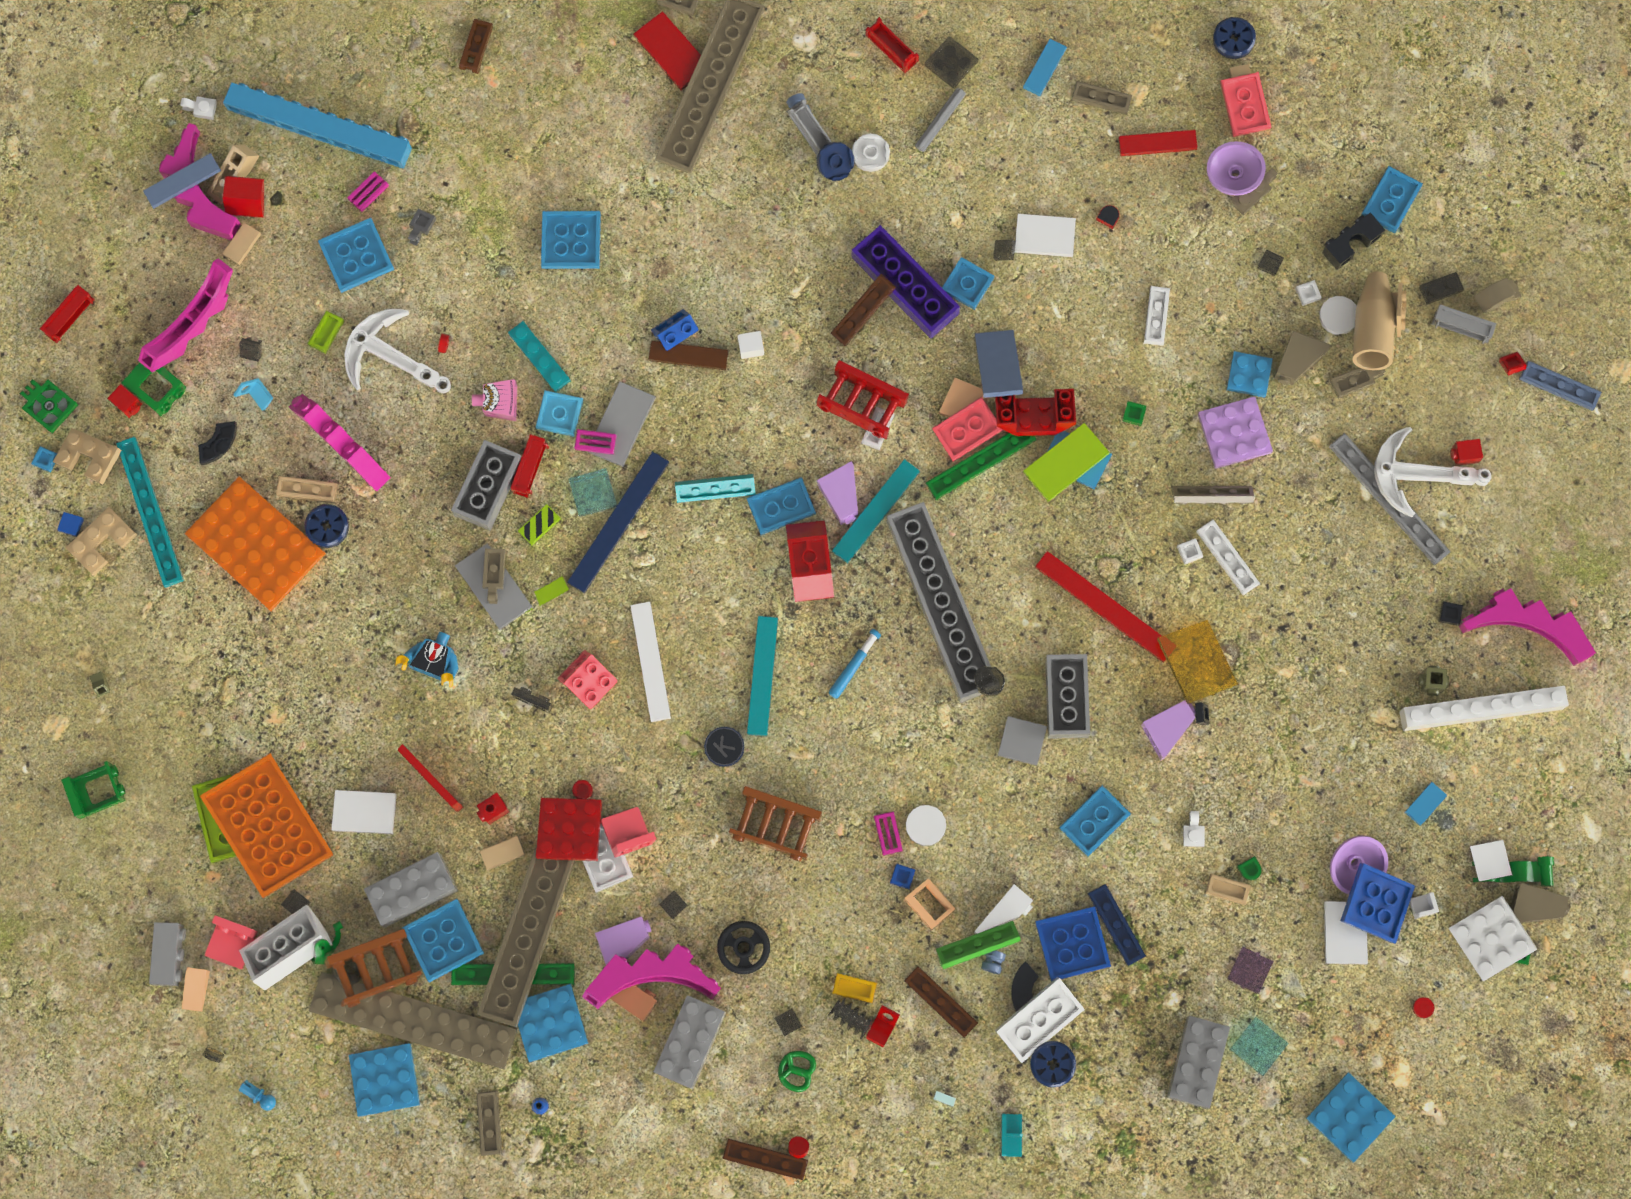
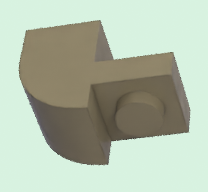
M1505 278L1486 287L1476 294L1474 298L1482 312L1486 313L1496 310L1506 302L1519 299L1521 294L1517 284L1513 280Z

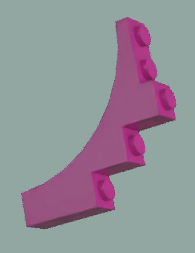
M188 123L187 127L182 131L179 145L174 149V157L166 154L165 159L161 161L159 172L164 178L194 163L196 144L200 135L196 125ZM199 184L174 197L178 203L192 207L187 212V221L193 228L232 240L241 226L236 217L223 212L212 204L202 192Z
M219 258L213 261L204 283L186 309L165 331L142 347L138 358L142 365L151 372H154L184 355L188 341L204 332L208 318L224 310L229 296L226 294V290L233 269Z
M304 394L292 400L289 406L291 411L330 445L375 491H378L391 478L315 401L307 398Z
M1503 588L1493 594L1494 597L1489 601L1491 605L1479 610L1481 613L1477 616L1471 614L1462 619L1463 623L1459 626L1463 634L1473 629L1490 625H1511L1528 629L1554 643L1566 655L1573 666L1596 654L1571 611L1567 614L1561 612L1551 617L1542 600L1536 603L1534 600H1531L1522 607L1511 588L1506 591Z
M677 944L664 961L660 960V956L657 953L646 949L634 965L630 966L626 958L615 954L585 990L582 997L599 1009L609 998L620 991L636 984L647 982H671L684 985L699 991L711 1000L717 995L721 987L718 986V983L713 978L705 976L698 966L690 964L694 956L688 948Z

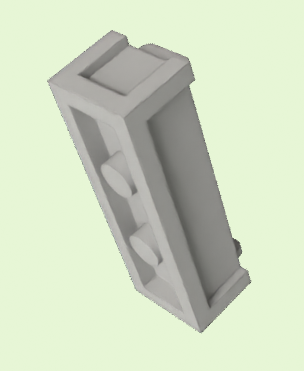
M804 99L786 112L818 156L821 148L832 141L805 104L807 102Z
M1440 304L1431 325H1434L1435 328L1439 326L1480 340L1482 344H1488L1497 323Z

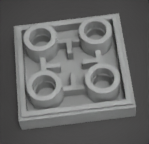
M1008 716L998 756L1037 766L1047 726Z

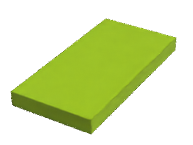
M1083 423L1023 470V473L1049 502L1108 456L1110 452L1088 426Z
M231 774L192 785L210 863L236 857V854L200 795L232 777Z

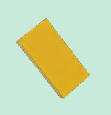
M837 973L832 994L872 1003L877 983Z

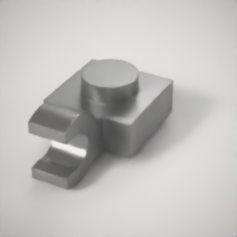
M420 209L416 211L409 224L410 228L413 229L408 237L409 243L417 246L421 234L428 235L436 221L434 215Z

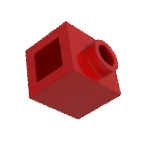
M121 384L107 398L128 418L136 415L142 405L138 398Z
M1480 439L1456 441L1450 450L1451 459L1455 460V466L1475 464L1483 459Z
M498 793L476 805L479 809L476 812L482 822L486 821L489 825L510 812Z

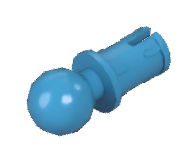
M245 1080L239 1088V1092L252 1099L254 1104L259 1101L260 1107L263 1110L270 1111L276 1105V1099L273 1095H264V1089L260 1090L248 1080Z

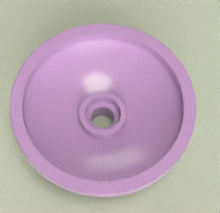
M1235 141L1222 144L1211 153L1207 162L1209 181L1217 190L1228 195L1236 196L1252 192L1261 184L1265 175L1266 166L1262 154L1254 146L1245 142Z
M1363 835L1354 836L1344 841L1335 850L1330 862V875L1335 886L1342 892L1350 893L1360 863L1367 864L1385 873L1387 872V852L1376 839Z

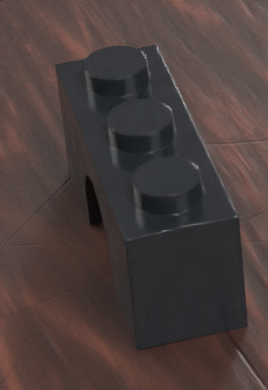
M1371 212L1366 216L1361 215L1358 217L1352 227H1345L1339 233L1340 236L1336 239L1332 237L1324 244L1325 248L1322 254L1336 270L1352 260L1355 254L1349 244L1350 241H1361L1368 248L1383 236L1385 229Z

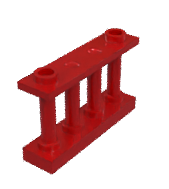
M839 360L834 372L837 379L826 397L819 394L816 406L824 412L835 414L871 432L877 438L887 440L890 428L886 427L896 407L904 408L906 406L909 393ZM848 381L855 386L843 406L833 400L843 382ZM861 390H867L872 393V396L862 414L851 410ZM883 398L889 401L890 404L878 423L868 417L878 399Z

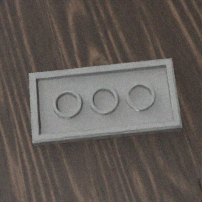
M619 382L596 432L617 435L614 455L596 452L588 453L624 467L656 397ZM593 437V440L611 442V439ZM590 444V445H589V446H595V447L610 448V446H601V445H593V444Z
M487 543L456 564L455 567L499 630H501L533 607L506 569L504 571L503 589H497V604H489V601H487L488 589H483L482 587L485 548L491 549Z

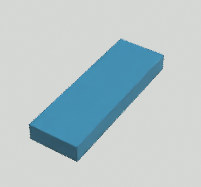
M1049 39L1023 89L1041 96L1067 47Z

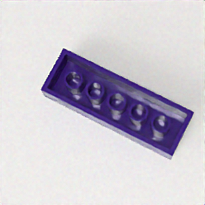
M881 225L852 249V259L874 281L880 274H883L896 286L889 297L930 339L959 315L960 306Z

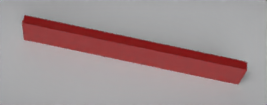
M1047 551L1035 566L1037 570L1163 663L1176 646L1050 552Z

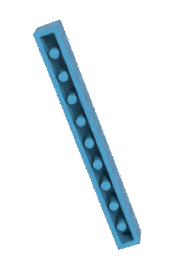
M231 83L223 101L228 111L404 169L412 150L408 139L405 137H394L387 131H376L369 125L362 124L361 126L355 124L351 119L344 118L343 120L337 118L333 113L327 112L325 114L315 107L309 106L307 108L297 101L292 100L289 102L279 95L271 96L261 89H250L243 83Z

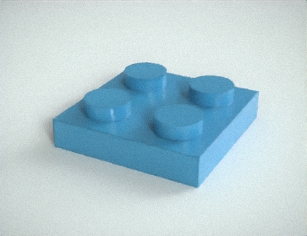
M961 257L942 288L950 297L975 310L995 276Z
M1234 351L1226 390L1265 398L1273 358Z

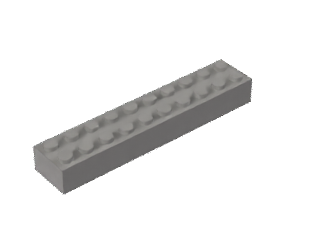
M922 502L888 515L887 524L959 703L996 690L998 688L997 680L925 503Z

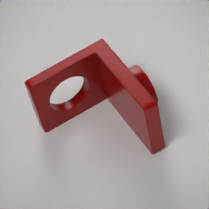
M882 1005L865 1038L884 1047L900 1014ZM883 1013L890 1014L893 1019L886 1018Z

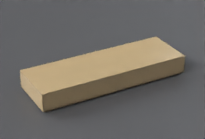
M279 476L276 496L335 503L338 483Z

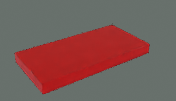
M662 11L633 33V36L682 91L688 86L701 54Z
M403 744L398 748L397 751L456 812L464 808Z

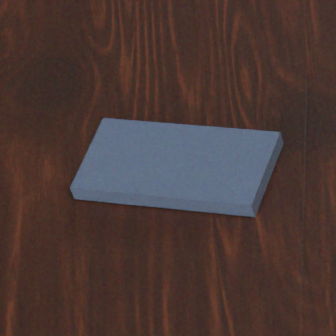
M1014 330L975 333L983 397L1023 394Z

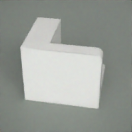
M761 331L738 335L741 359L764 355Z
M1433 892L1411 898L1410 900L1414 919L1439 912Z

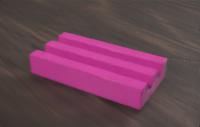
M374 171L347 198L363 212L389 185ZM381 183L382 185H381L380 187H378V188L360 205L359 203H360L366 196H368V195L372 192V190H373L378 184Z
M577 429L574 449L614 455L617 435ZM581 435H582V436H590V437L607 438V439H611V442H608V441H600V440H593V439H584V438H580V437H581ZM579 443L610 446V448L579 445Z
M894 811L875 815L874 820L883 856L903 852ZM887 817H891L898 848L893 847ZM879 819H883L889 850L885 848Z

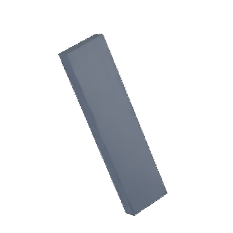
M210 153L143 190L154 209L219 173L221 169Z
M1526 362V370H1523L1519 380L1591 411L1595 409L1602 393L1601 391L1533 362Z

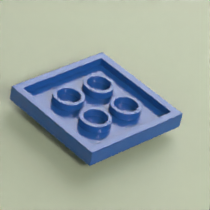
M1360 863L1340 921L1396 944L1415 885L1367 864Z
M1095 906L1035 921L1051 982L1057 977L1065 979L1111 967Z

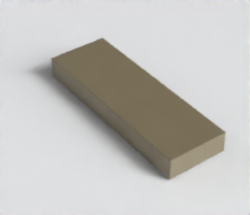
M1076 81L1071 101L1127 115L1132 95Z
M498 1091L477 1093L481 1156L502 1154Z

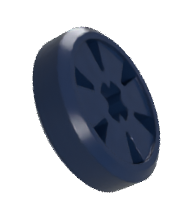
M1229 17L1222 20L1216 26L1213 34L1215 49L1219 54L1229 59L1245 57L1252 51L1256 41V33L1253 26L1247 20L1240 17ZM1231 36L1238 37L1237 41L1231 39Z
M331 504L319 505L307 515L304 524L305 533L310 541L317 546L332 548L342 543L349 531V521L339 507ZM327 522H329L331 528H327V530L325 531L322 525L324 523L327 524Z
M1049 1041L1035 1049L1030 1059V1069L1033 1077L1040 1084L1051 1088L1060 1087L1072 1079L1076 1070V1059L1068 1046L1061 1042ZM1054 1058L1057 1060L1056 1063H1059V1067L1050 1070L1047 1062L1052 1061Z

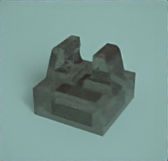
M252 337L242 338L239 342L240 357L259 362L262 340L256 342L252 341Z

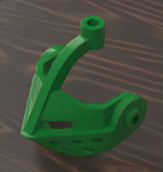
M340 921L332 925L335 931L333 945L330 946L326 939H320L315 943V957L310 959L313 964H325L326 957L331 956L337 948L341 939L340 930L343 928Z

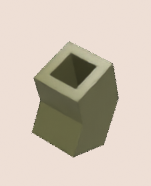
M100 671L89 676L93 690L98 697L110 693L109 684L103 672Z

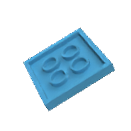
M542 211L541 268L600 269L601 212Z
M368 218L318 240L341 293L395 270L372 218Z
M458 899L402 927L405 929L407 939L429 983L484 954Z
M571 984L527 998L518 1027L529 1063L589 1044Z
M410 1043L349 1055L358 1117L420 1106Z
M1348 1072L1306 1119L1354 1163L1396 1116Z

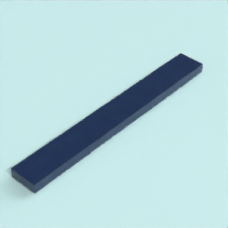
M652 451L567 583L584 594L586 593L667 468L668 460Z

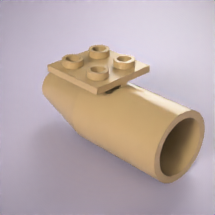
M1380 271L1368 274L1355 312L1353 363L1365 370H1382L1393 363L1395 328H1397V337H1401V330H1405L1407 302L1403 283L1398 284V292H1391L1388 276Z

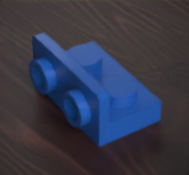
M684 309L651 329L654 336L660 340L667 351L699 330L691 315Z

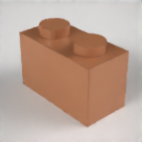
M639 984L626 988L610 998L643 1022L646 1021L658 1003L654 999L656 994L647 988L645 991H642L638 988Z

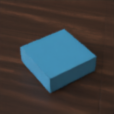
M40 446L31 464L51 473L55 465L53 460L57 453Z

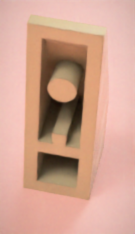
M233 145L220 168L221 171L217 173L207 194L220 204H223L225 176L246 177L251 172L259 155L246 145Z

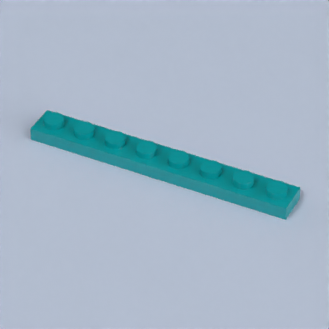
M132 437L118 442L116 445L122 450L120 457L163 586L167 588L183 582L184 578L137 438Z

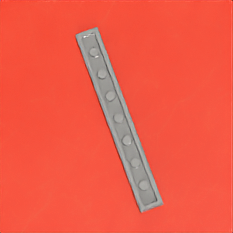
M1345 433L1330 444L1329 448L1434 566L1450 553V550L1416 512L1413 517H1410L1389 504L1381 494L1375 480L1374 465Z

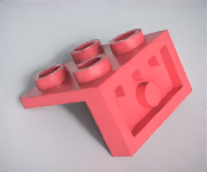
M586 650L557 678L589 709H592L617 683V679Z
M638 807L601 820L615 858L650 846L656 840L654 832L648 833Z
M215 915L212 923L216 924V927L206 949L205 956L238 969H243L245 963L239 950L254 941L258 931Z

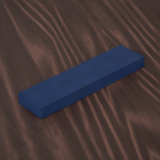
M1104 884L1089 892L1087 895L1095 906L1126 965L1129 966L1146 957L1107 885Z

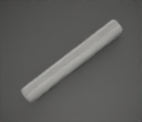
M960 88L955 89L915 144L919 151L924 152L965 97L966 93Z

